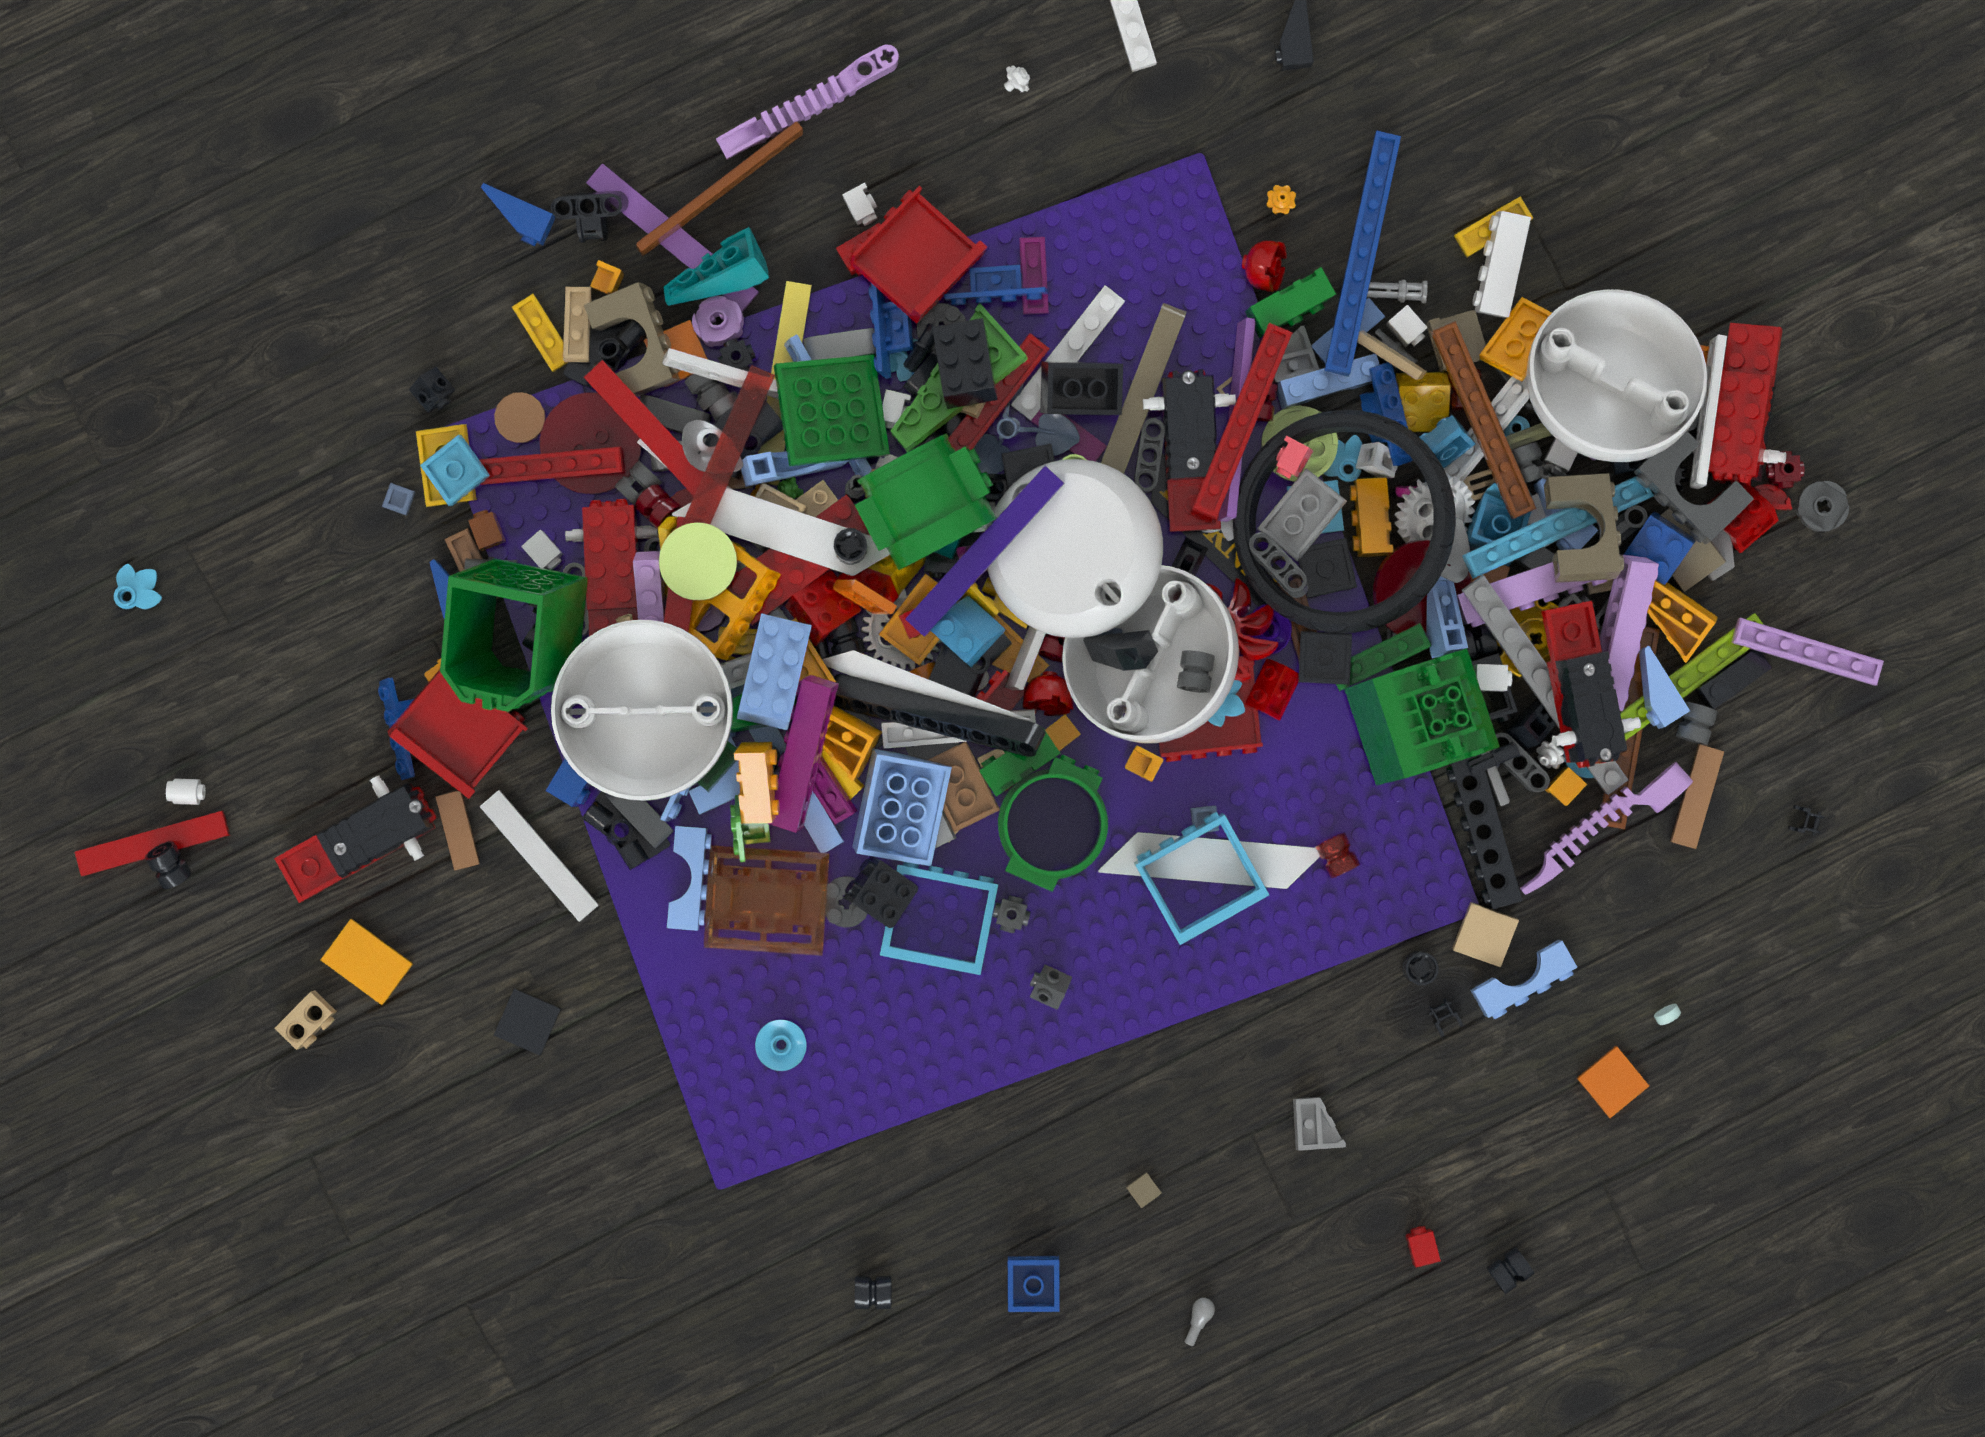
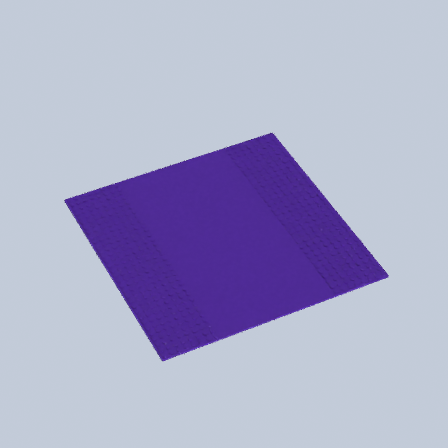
M1197 153L968 236L975 244L982 241L987 246L984 255L972 268L1021 265L1019 238L1045 237L1049 313L1023 315L1022 296H1018L1017 301L1002 302L1001 298H991V303L981 304L1018 346L1031 333L1050 348L1041 361L1047 360L1105 285L1125 300L1122 307L1078 361L1123 364L1122 407L1163 303L1184 310L1187 313L1161 380L1163 377H1168L1169 372L1175 370L1182 374L1186 370L1194 372L1198 369H1203L1206 375H1214V392L1218 394L1219 391L1216 388L1232 377L1237 323L1248 318L1245 311L1258 303L1253 287L1246 277L1245 270L1242 269V257L1206 159L1202 153ZM970 270L947 294L971 292ZM861 275L811 293L802 342L803 346L804 339L808 337L874 328L870 316V310L873 309V301L869 296L868 290L871 282ZM885 296L886 303L892 302ZM944 297L937 303L951 305V301H946ZM975 299L966 300L965 305L951 306L957 307L964 315L966 321H969L974 315L978 303H976ZM783 304L744 318L743 333L738 338V341L743 340L745 345L751 344L756 358L752 360L755 367L750 369L751 373L768 378L771 377ZM911 319L912 337L918 340L917 324ZM1255 330L1251 364L1263 338H1259ZM699 339L707 359L719 363L718 357L722 356L719 349L724 348V345L709 347ZM739 352L734 353L731 358L737 361L740 359L741 354ZM645 354L626 360L624 366L617 369L616 373L636 365ZM927 354V355H926V357L924 358V360L922 361V363L927 359V357H928L930 354ZM1041 361L1025 380L1024 387L1041 367ZM896 371L891 372V378L888 379L877 372L882 405L886 390L911 395V403L905 402V406L912 404L915 397L903 387L908 380L900 382ZM686 379L644 394L703 411L696 401L698 395L692 394L685 384ZM571 380L532 394V396L542 404L547 418L549 413L563 400L576 394L598 392ZM1161 380L1154 397H1162ZM1232 381L1222 389L1225 394H1231ZM724 383L729 392H736L740 399H743L752 392ZM762 394V396L767 401V395ZM1276 396V400L1272 402V405L1275 407L1274 415L1282 410L1278 396ZM1015 399L1009 401V417L1016 418L1021 427H1037L1011 406ZM1229 406L1215 407L1217 447L1228 423ZM496 408L445 426L467 424L469 446L478 459L541 454L540 435L528 443H515L508 441L499 433L494 417ZM1004 409L985 432V434L995 436L998 441L1000 435L997 432V425L1000 420L1004 419ZM1149 409L1144 423L1151 418H1156L1163 422V410ZM1065 414L1106 446H1108L1119 415ZM712 416L710 424L715 425L717 421ZM1256 421L1242 455L1240 482L1250 462L1261 449L1262 435L1268 422ZM1152 424L1147 426L1146 433L1150 437H1157L1160 434V429L1157 425ZM886 428L890 454L896 457L906 454V450L893 437L891 429ZM668 430L677 441H682L683 434ZM1141 431L1124 472V475L1133 482ZM1019 432L1015 437L1004 439L1002 445L1006 446L1010 451L1037 446L1035 439L1038 432ZM751 435L743 439V446L752 447L756 442V438ZM1163 442L1162 454L1165 456V447ZM642 447L639 461L662 482L660 487L668 493L669 498L676 492L686 489L671 471L653 472L651 455ZM1106 449L1096 462L1101 463ZM1150 449L1145 450L1142 453L1143 459L1149 463L1154 462V451ZM1067 450L1062 454L1054 455V460H1062L1073 453ZM880 457L866 458L871 469H875ZM847 462L840 468L797 476L796 484L805 493L824 480L839 500L845 496V485L855 473L849 462ZM1272 472L1259 499L1256 513V533L1261 532L1257 528L1287 493L1286 487L1292 486L1295 482L1285 480ZM1142 475L1139 477V484L1144 488L1152 486V478L1149 475ZM554 478L478 485L475 488L477 500L469 501L473 514L483 510H488V513L494 512L505 537V543L486 550L488 557L500 560H517L519 564L539 567L521 546L539 530H542L563 553L560 557L561 563L553 569V571L563 572L564 568L570 563H579L585 567L584 542H566L565 536L566 531L583 529L582 507H589L592 500L613 502L616 499H626L629 505H634L617 488L602 494H581L567 489ZM637 481L631 485L637 492L642 488ZM756 485L753 488L734 490L750 495L756 489ZM769 485L774 489L778 490V486ZM1152 492L1145 493L1151 502ZM863 494L859 500L853 502L854 505L865 500V495ZM1152 504L1156 511L1163 537L1161 565L1171 567L1187 537L1182 532H1170L1169 520ZM637 511V526L654 527L649 519H646ZM1342 531L1320 534L1312 545L1342 539L1344 535ZM726 534L731 541L743 546L745 551L755 559L763 554L750 541ZM651 538L638 539V552H644L645 543ZM660 542L656 544L657 551L660 550ZM1260 542L1257 545L1264 551L1268 548L1269 544ZM1285 552V553L1294 561V563L1300 568V566H1299V561H1296V560H1295L1293 557H1291L1287 552ZM1205 555L1195 577L1204 583L1217 587L1222 592L1223 603L1228 608L1233 598L1235 584ZM1352 557L1351 561L1357 588L1307 598L1310 608L1329 612H1350L1370 607ZM1283 560L1275 562L1281 569L1286 564ZM924 565L904 588L906 596L910 594L925 574ZM574 568L570 574L582 576V571L580 568ZM831 570L838 578L839 572H837L836 570ZM986 571L975 583L978 585V590L984 596H988L994 601V596L982 591L987 578H990L988 571ZM932 578V579H934L937 583L941 580V579H937V578ZM504 598L528 668L531 671L533 652L522 645V642L536 623L537 614L532 612L534 607L529 606L526 602ZM1252 600L1251 609L1245 616L1251 614L1258 607ZM783 605L780 608L781 611H783L787 620H793V616ZM860 606V613L852 618H855L859 630L856 635L863 640V638L868 636V633L861 632V629L867 627L868 624L862 620L864 617H871V615ZM998 613L997 615L1024 640L1029 626L1024 629L1001 613ZM887 614L888 618L890 619L893 614ZM727 615L719 627H727L730 622V618ZM750 623L749 629H758L759 623L754 627ZM881 623V626L884 627L887 623ZM1274 626L1271 628V633H1272V634L1274 633V630H1275V627H1274ZM719 627L700 633L716 643L718 641ZM1378 628L1349 633L1352 634L1351 657L1382 642ZM589 634L586 637H582V642L589 637ZM880 637L881 642L884 645H892L884 638ZM1291 637L1288 644L1280 652L1260 660H1254L1255 682L1266 659L1281 663L1299 673V662ZM827 640L829 654H832L830 648L833 646V643ZM863 642L866 650L871 644L870 642ZM943 642L935 645L939 651L937 653L930 651L933 659L929 661L925 658L924 664L936 662L944 644ZM873 650L862 654L873 658L876 652ZM732 654V655H731L732 657H735V658L742 657V655H737V654ZM1039 655L1049 665L1044 672H1056L1058 676L1065 679L1062 662L1053 661ZM717 658L720 664L727 662L726 660ZM979 659L977 664L982 666L983 661ZM906 665L905 671H911L909 665ZM990 665L987 670L989 680L992 678V676L996 673L997 670L1000 673H1002L1003 670L993 665ZM1392 666L1351 686L1394 672ZM832 669L833 678L836 674H845L835 669ZM1298 682L1280 721L1258 710L1263 747H1257V753L1242 754V749L1232 750V755L1217 757V752L1206 753L1207 758L1192 759L1191 755H1181V761L1166 762V757H1162L1164 760L1152 782L1125 769V765L1136 745L1160 757L1159 743H1139L1112 736L1091 722L1074 702V709H1070V713L1065 715L1081 735L1059 751L1061 754L1056 757L1060 759L1061 755H1065L1076 760L1074 765L1083 769L1087 765L1100 771L1098 776L1103 778L1097 792L1101 796L1107 811L1108 832L1105 844L1093 863L1080 873L1058 879L1053 892L1006 872L1005 869L1010 858L1005 852L999 837L998 817L1000 810L960 829L955 835L956 839L934 850L931 866L944 868L943 873L953 875L955 870L969 873L968 878L978 880L979 875L994 878L993 883L998 884L993 912L996 902L1001 903L1002 898L1008 899L1009 895L1024 899L1023 904L1027 905L1026 910L1031 911L1027 926L1022 925L1021 930L1015 929V933L1000 930L1001 925L996 924L997 918L992 917L981 975L880 956L885 925L868 914L856 926L839 927L830 923L823 914L820 901L825 887L839 877L851 876L856 878L860 873L859 868L861 864L870 858L868 855L857 854L852 846L871 756L862 775L857 778L864 787L851 799L857 812L835 825L844 842L822 855L805 826L795 833L769 824L771 842L745 844V862H740L739 855H734V837L730 820V805H735V799L699 815L690 793L687 796L682 795L679 801L682 808L677 818L665 821L674 830L667 837L671 845L632 870L628 869L615 846L607 841L605 835L585 820L584 823L715 1186L718 1189H724L1464 919L1470 902L1478 905L1479 903L1431 772L1427 771L1376 786L1345 689L1339 691L1336 684ZM987 683L981 690L986 694L991 685ZM978 690V691L976 692V695H975L974 698L977 697V695L981 692V690ZM552 691L539 698L563 762L565 757L556 741L552 726ZM1023 697L1012 710H1024ZM578 704L572 709H583V706ZM1037 709L1035 714L1036 724L1047 729L1063 715L1046 716L1044 715V710ZM572 715V717L578 719L582 715ZM869 716L875 727L882 731L881 723L887 720ZM789 722L788 729H791L792 722ZM778 728L783 738H785L787 730ZM749 730L735 732L736 736L732 738L736 747L741 742H755ZM967 741L981 770L983 767L980 766L977 760L978 757L995 750V748ZM882 745L878 748L879 750L909 755L905 747L884 748ZM1054 758L1034 772L1050 769ZM1042 779L1025 787L1013 801L1008 815V835L1015 851L1029 864L1045 870L1065 869L1080 862L1093 848L1099 831L1097 809L1090 796L1078 785L1064 779ZM695 783L694 785H692L690 790L700 785L698 783ZM592 785L588 789L591 791V794L584 805L579 804L582 817L601 792V790ZM1011 788L997 797L991 790L999 808H1001L1002 802ZM671 796L657 800H646V802L662 816ZM1216 806L1218 815L1223 813L1226 816L1239 841L1326 849L1287 889L1265 887L1269 896L1181 945L1175 938L1141 876L1098 872L1136 833L1182 836L1181 831L1192 825L1190 808ZM1219 825V831L1206 832L1197 837L1229 840L1221 825ZM675 826L708 828V834H712L711 849H706V859H710L709 874H704L703 885H708L707 899L702 900L701 910L706 911L704 926L700 925V930L698 931L667 928L669 902L681 898L688 891L692 879L691 869L687 861L681 855L673 852ZM615 827V834L618 837H624L623 829ZM876 857L896 871L897 865H903L904 861ZM919 864L918 868L928 870L929 866ZM904 874L907 879L918 886V892L893 927L890 946L975 962L989 891ZM1151 877L1179 929L1255 888V886ZM844 898L839 900V905H843L844 909H849L850 902ZM1015 910L1007 912L1008 919L1016 918L1017 913ZM1044 964L1072 977L1058 1010L1030 997L1034 987L1029 986L1034 973H1040ZM774 1020H788L795 1023L803 1031L806 1038L807 1047L803 1059L797 1066L786 1071H776L766 1067L756 1053L755 1043L759 1031L767 1023ZM779 1040L777 1042V1047L779 1049H785L786 1042L784 1040Z

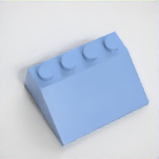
M873 748L852 846L855 852L862 855L931 866L952 767L901 753Z

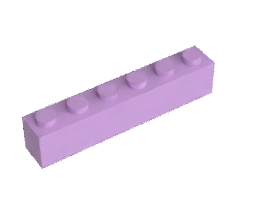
M1623 555L1624 570H1621L1617 579L1613 580L1600 635L1601 650L1609 652L1610 659L1608 661L1612 667L1611 676L1614 678L1615 684H1613V687L1616 689L1620 711L1624 710L1625 703L1628 700L1629 685L1634 675V665L1637 654L1640 651V640L1643 629L1646 626V615L1652 601V590L1658 576L1659 566L1658 563L1646 557Z
M1552 562L1490 583V585L1510 612V609L1518 606L1520 611L1534 607V601L1542 598L1545 603L1559 598V592L1565 590L1569 594L1584 590L1582 585L1588 582H1592V585L1595 586L1608 580L1555 583ZM1463 593L1458 594L1457 600L1464 625L1471 623L1473 628L1484 624Z

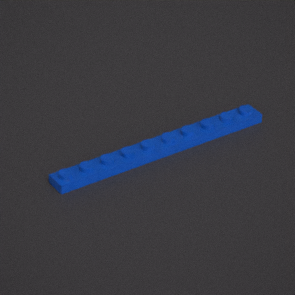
M1376 131L1374 135L1324 368L1326 372L1347 377L1351 373L1401 136L1381 131Z

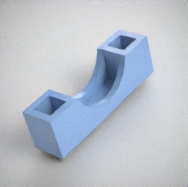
M1377 354L1354 359L1349 377L1326 372L1323 368L1278 382L1276 384L1278 385L1277 396L1281 409L1304 404L1335 392L1372 384L1369 368L1380 365Z
M770 451L746 456L742 460L743 467L741 472L745 487L840 468L849 460L789 466L787 451L775 453Z
M675 826L673 852L681 855L687 861L691 869L692 879L688 891L678 900L669 902L667 928L698 931L700 930V925L704 926L706 911L701 910L702 900L707 899L708 885H703L704 874L708 875L710 868V859H706V849H711L712 834H708V828Z
M1557 940L1536 952V969L1526 982L1520 985L1508 986L1492 977L1471 989L1470 991L1485 1017L1490 1018L1492 1016L1496 1019L1507 1013L1506 1008L1512 1004L1519 1006L1529 1000L1528 995L1537 991L1540 994L1552 987L1550 983L1559 978L1560 981L1571 977L1573 975L1572 970L1576 969L1577 966L1563 941Z

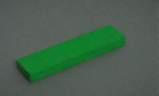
M1419 623L1352 656L1350 685L1336 684L1339 691L1431 647L1432 645L1422 624Z

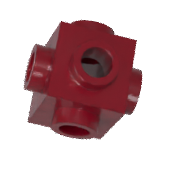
M1783 451L1782 453L1786 452L1785 463H1766V477L1769 478V484H1778V488H1792L1794 483L1801 481V477L1804 476V463L1800 461V455L1792 456V451ZM1785 464H1788L1789 473L1784 471Z

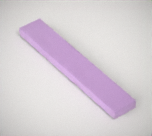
M1738 618L1731 642L1873 686L1878 683L1884 662L1743 618Z

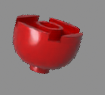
M1261 241L1250 249L1248 255H1244L1242 269L1245 270L1248 281L1255 288L1269 292L1279 289L1285 273V267H1281L1282 258L1286 259L1287 255L1286 246L1283 242Z
M1046 671L1042 675L1030 680L1027 684L1023 696V708L1035 709V714L1038 709L1044 710V715L1060 716L1068 714L1070 709H1074V700L1068 690L1066 680L1058 676L1056 672Z

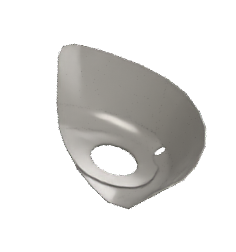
M702 420L690 421L685 425L682 435L683 450L687 460L695 468L705 473L724 474L738 471L743 467V461L734 443L719 428ZM708 433H714L719 437V443L714 447H708L704 444L703 437Z
M1460 518L1456 519L1451 554L1441 574V577L1454 583L1464 580L1469 571L1462 555L1470 552V546L1464 524Z

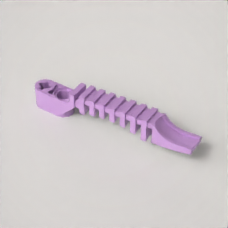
M892 45L880 46L859 57L841 71L838 76L834 77L833 75L829 77L827 84L823 85L821 82L817 84V89L814 91L809 89L805 91L804 96L798 95L794 97L793 102L790 103L789 100L784 102L782 108L779 109L778 105L773 107L771 114L768 115L767 111L762 112L760 120L757 121L753 117L716 138V141L726 159L728 160L750 147L765 143L769 138H775L777 134L783 132L794 122L800 124L803 120H809L812 115L822 113L823 109L833 107V104L836 102L844 101L846 96L849 95L851 97L855 95L858 89L891 73L898 65L899 54L897 49ZM886 54L888 58L892 56L891 63H888L886 60L882 61L883 55ZM865 65L870 67L872 72L864 76L858 72V68Z
M1674 762L1638 794H1633L1627 787H1624L1620 790L1624 796L1613 794L1609 797L1611 800L1608 803L1603 802L1599 805L1601 807L1599 810L1591 811L1589 818H1582L1579 821L1581 824L1577 827L1573 825L1569 829L1571 832L1567 835L1563 833L1559 837L1561 840L1557 843L1553 841L1549 845L1550 848L1544 852V862L1540 872L1519 889L1526 895L1562 872L1563 869L1552 858L1556 854L1567 866L1571 867L1575 864L1562 849L1567 846L1576 856L1581 853V850L1572 841L1577 838L1582 844L1586 845L1589 840L1583 835V832L1587 830L1591 835L1595 836L1598 831L1593 825L1597 822L1601 827L1605 828L1608 825L1603 818L1606 814L1616 822L1620 817L1615 811L1619 808L1624 815L1629 816L1632 813L1629 808L1633 804L1650 805L1658 813L1693 783V780L1677 762Z

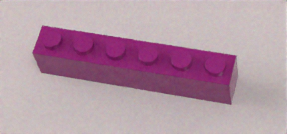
M813 675L805 677L798 683L796 691L798 700L797 704L793 706L790 718L793 720L791 729L787 730L784 738V743L787 744L785 753L781 754L778 767L781 768L778 777V790H774L775 800H779L780 811L773 823H768L770 825L795 833L804 827L839 683Z

